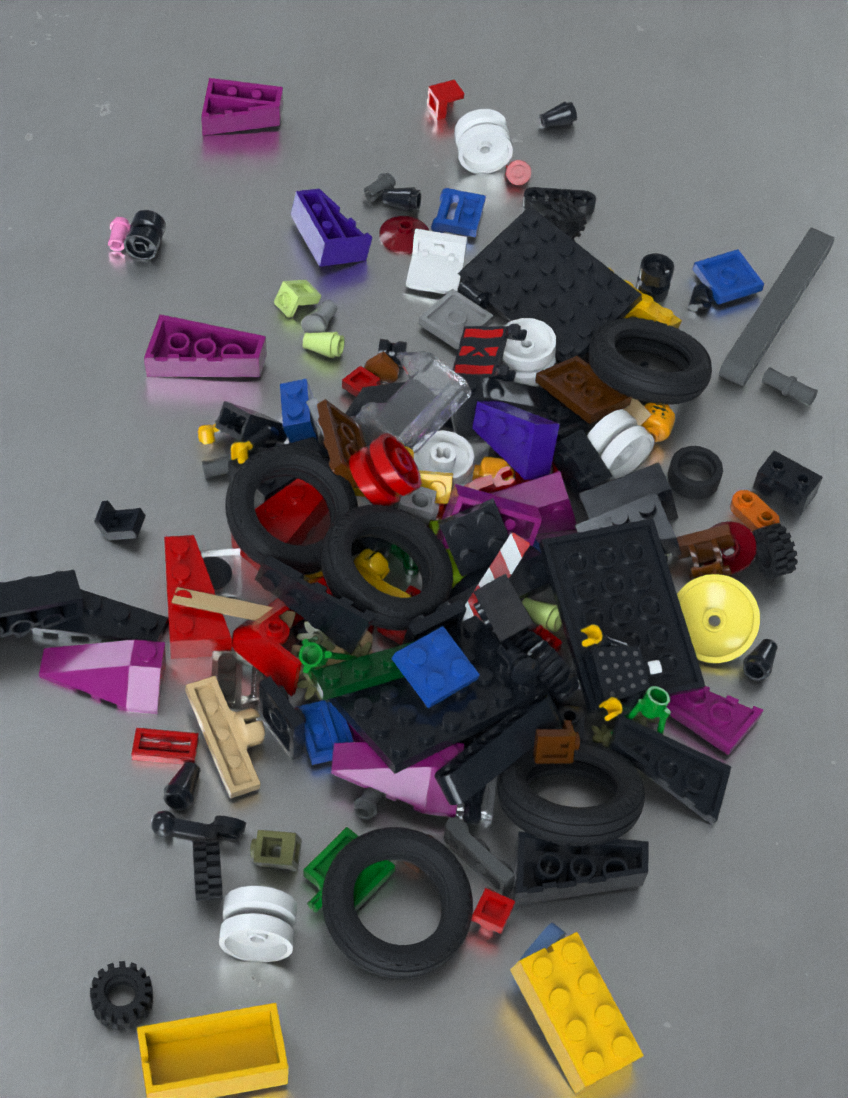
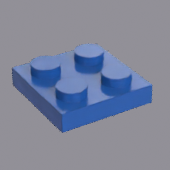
M739 249L694 262L692 270L700 281L712 290L713 299L718 305L763 290L764 282Z
M443 626L397 651L392 657L393 662L427 708L434 706L475 682L480 676Z

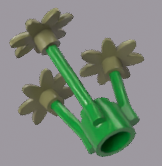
M305 621L304 626L308 633L298 634L297 639L301 640L303 644L299 652V659L305 665L301 672L306 680L298 682L297 687L307 688L304 696L306 700H309L315 692L318 698L322 700L311 680V671L325 666L328 659L347 661L368 655L372 644L367 642L363 647L359 644L352 654H349L347 651H344L343 654L327 651V649H335L333 643L327 640L329 637L319 629L311 626L308 621Z
M650 687L643 698L638 700L631 713L625 717L635 722L638 721L639 724L646 727L647 721L653 724L658 723L657 732L663 734L666 720L671 713L667 708L670 702L669 694L660 687ZM604 724L601 726V729L592 726V731L595 734L592 737V741L609 747L613 730H608Z

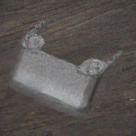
M425 351L399 352L397 357L409 379L386 403H367L361 408V412L356 417L349 416L361 425L366 447L370 448L371 442L380 435L389 433L396 437L404 446L411 448L415 454L471 396L472 391L465 379L433 353Z

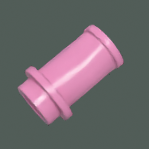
M116 217L110 223L111 235L108 246L114 251H122L130 224L126 218Z

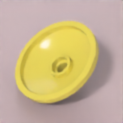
M704 575L691 580L677 593L698 661L713 664L729 662L744 654L753 644L759 630L760 613L753 594L741 582L725 575ZM716 616L720 619V624L715 627L711 626L709 619Z

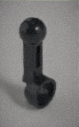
M159 811L151 819V828L156 835L162 837L175 833L206 840L218 839L219 836L228 839H240V835L245 832L246 822L228 816H215L211 824H204L175 818L169 811Z

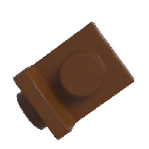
M564 720L563 729H536L533 752L535 764L573 763L574 751H578L580 747L579 732L574 731L571 720Z

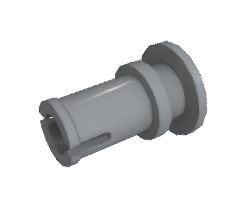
M324 300L317 311L303 318L301 326L304 332H326L329 320L336 314L337 305L331 300Z

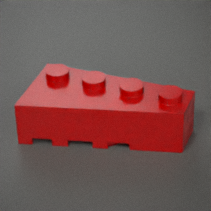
M297 478L257 507L255 511L262 526L273 537L287 544L302 545L307 539V534L313 527L319 524L329 509L322 495L313 486ZM231 534V547L259 571L261 565L254 562L241 550Z
M195 536L164 537L171 659L232 656V638L223 614L172 603L174 595L192 599L191 593L187 590H179L175 593L177 587L216 595Z

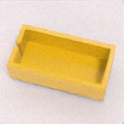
M578 932L551 944L547 949L543 948L519 960L510 969L575 1094L644 1056Z
M276 1003L137 1027L146 1098H215L288 1084V1063Z

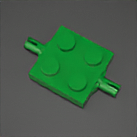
M348 827L303 869V876L319 890L307 902L308 907L311 910L313 908L315 913L322 908L323 884L332 861L349 842L358 837ZM390 860L374 863L358 875L353 891L356 911L395 872L396 865Z

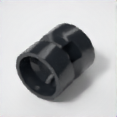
M140 210L135 213L124 240V248L127 253L140 260H150L155 257L166 229V222L163 217L150 210Z
M652 253L643 257L635 288L643 294L651 296L656 303L665 300L668 296L670 282L674 273L673 261L659 253Z

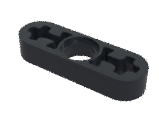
M530 187L524 191L522 201L525 209L531 206L537 212L545 213L547 209H552L553 204L558 206L559 203H555L554 199L569 200L570 202L573 201L584 215H590L595 209L596 196L592 192L585 190Z

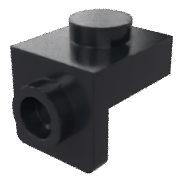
M107 500L101 502L94 523L108 541L138 538L146 514L141 508L115 510Z

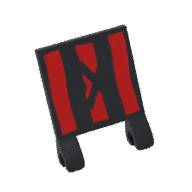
M510 324L509 326H464L451 377L484 376L513 382L516 371L510 370L508 365L501 364L507 339L524 341L527 330H521V326L518 324Z

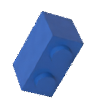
M307 378L280 384L282 422L289 443L311 437L318 441L317 423L306 401L314 398Z

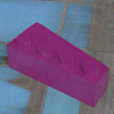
M160 314L144 356L146 376L260 377L267 357L266 336Z

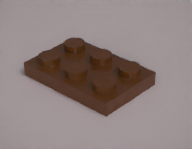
M578 356L536 373L535 382L589 424L631 404L632 397L621 394L619 391H615L598 378L591 366Z
M324 399L317 404V409L319 413L318 422L325 438L323 443L328 450L330 458L329 466L334 474L337 476L341 475L354 488H359L350 471L349 458L362 447H366L361 425Z

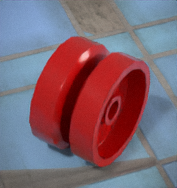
M389 433L380 435L371 442L370 448L362 447L349 458V468L353 479L361 492L373 505L391 507L399 502L401 495H410L419 489L422 484L420 472L411 454L396 437Z

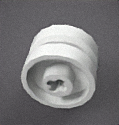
M477 109L465 114L455 125L454 137L461 165L468 171L477 174L491 173L504 167L511 159L513 146L509 136L508 124L503 115L491 109Z
M520 318L510 321L504 326L518 324L521 326V330H527V335L524 341L507 339L501 364L508 365L510 370L516 371L514 383L538 386L535 382L536 373L555 365L556 335L546 323L533 318Z
M623 409L605 416L587 435L613 475L609 481L636 471L647 459L654 445L653 435L644 427L638 425L636 419Z
M441 430L429 432L415 442L413 446V460L418 470L453 473V487L454 484L464 486L471 482L474 453L472 446L465 438L454 432Z
M247 886L230 891L224 900L223 919L225 921L221 924L219 946L225 953L246 961L274 962L287 958L293 951L294 930L292 927L296 924L297 902L289 894L270 887Z

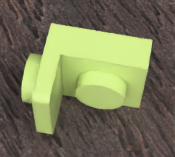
M307 280L283 281L274 304L289 318L294 316L298 305L318 304L322 295Z

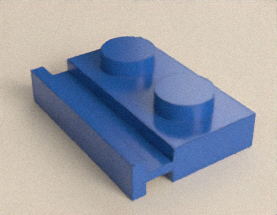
M324 700L297 706L306 719V724H304V743L312 765L332 761L334 743L354 742L347 720L330 702Z

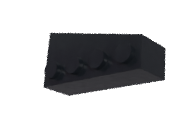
M74 569L0 582V639L12 634L19 638L28 635L36 626L41 625V627L46 629L83 616V597Z
M519 831L515 844L513 900L516 901L515 906L643 886L648 874L649 841L615 839L599 845L570 846V844L561 845L552 843V841L548 842L536 838L527 832Z

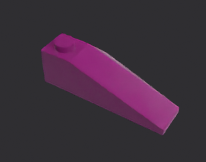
M125 640L44 648L39 677L71 690L79 689L89 693L91 698L98 701L104 699L117 704V708L126 712L158 714L166 667L165 642Z
M366 742L334 743L331 774L365 789L371 787L387 794L386 798L395 802L399 799L414 806L413 810L422 814L454 818L457 805H449L434 775L441 767L464 750V744L456 743L394 774Z

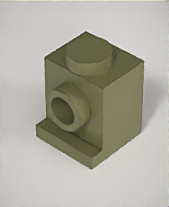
M258 830L257 838L251 841L250 857L254 858L253 862L258 867L298 871L302 839L297 833ZM275 847H281L280 856L272 857L271 855Z

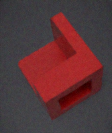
M455 79L428 86L427 106L437 120L446 118L447 103L464 99V92Z

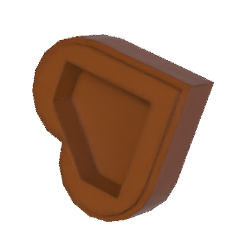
M383 351L369 359L364 366L366 370L379 377L385 383L395 382L400 372L398 365Z

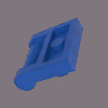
M450 188L443 189L440 194L441 203L437 217L432 221L431 230L476 238L486 196ZM453 202L458 203L453 220L446 219L450 205Z

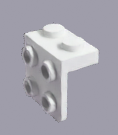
M415 229L413 252L406 286L411 289L447 294L452 289L458 291L457 288L461 276L457 273L463 269L467 237Z

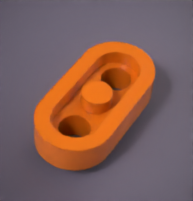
M740 490L733 495L730 504L732 513L752 532L768 525L780 523L777 513L755 493L748 490Z

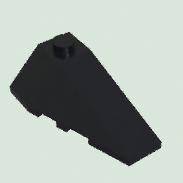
M484 376L453 377L450 399L455 432L466 440H483L472 429L477 401H502L525 411L531 410L533 414L545 412L548 406H561V402L544 388Z
M529 546L509 577V581L521 601L545 591L551 585L542 553L532 546ZM490 565L467 574L452 588L447 602L452 604L461 599L465 605Z

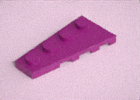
M707 686L702 690L670 696V702L667 705V708L671 711L669 716L727 755L733 751L763 713V709L753 706L751 709L739 704V699L727 695L725 698L710 692V687Z

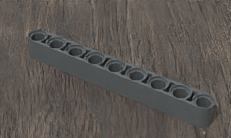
M812 227L809 229L728 353L720 368V377L742 387L745 386L826 259L835 237Z

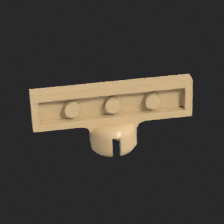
M215 676L187 684L185 692L229 798L231 799L260 789L261 783L247 752L248 748L262 744L264 741L265 728L262 721L256 720V718L260 717L257 710L248 708L238 712L231 711Z

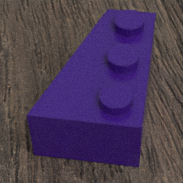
M321 189L296 191L291 217L319 267L367 260L373 238L368 232L363 234L356 227V221L352 218L347 219L340 213V207Z
M477 401L472 429L524 480H533L550 474L560 424L502 401Z

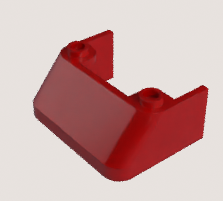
M324 576L305 580L310 584L318 582L326 586L327 593L333 596ZM277 598L267 605L274 608L256 621L248 619L233 631L232 648L266 677L271 676L277 686L282 685L287 694L292 697L296 694L302 663L282 646L287 642L291 628L279 616L287 610L295 611L289 609L283 601ZM297 612L292 627L304 619ZM370 625L367 631L373 634L374 626Z

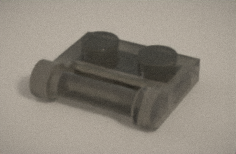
M213 651L211 677H216L229 709L245 710L253 708L259 710V683L264 680V674L237 652ZM243 666H252L251 694L248 696H242Z

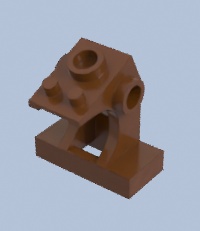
M728 524L676 537L681 551V555H677L679 560L688 557L692 558L693 567L691 568L692 574H689L690 581L710 574L725 575L733 578L730 566L724 565L721 549L735 546L733 534ZM714 562V564L701 567V565Z

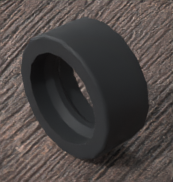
M687 446L674 453L667 473L668 482L672 489L680 496L698 500L708 498L718 489L723 474V465L719 457L710 449L701 446ZM684 465H697L707 470L711 478L704 481H695L683 475L679 468Z

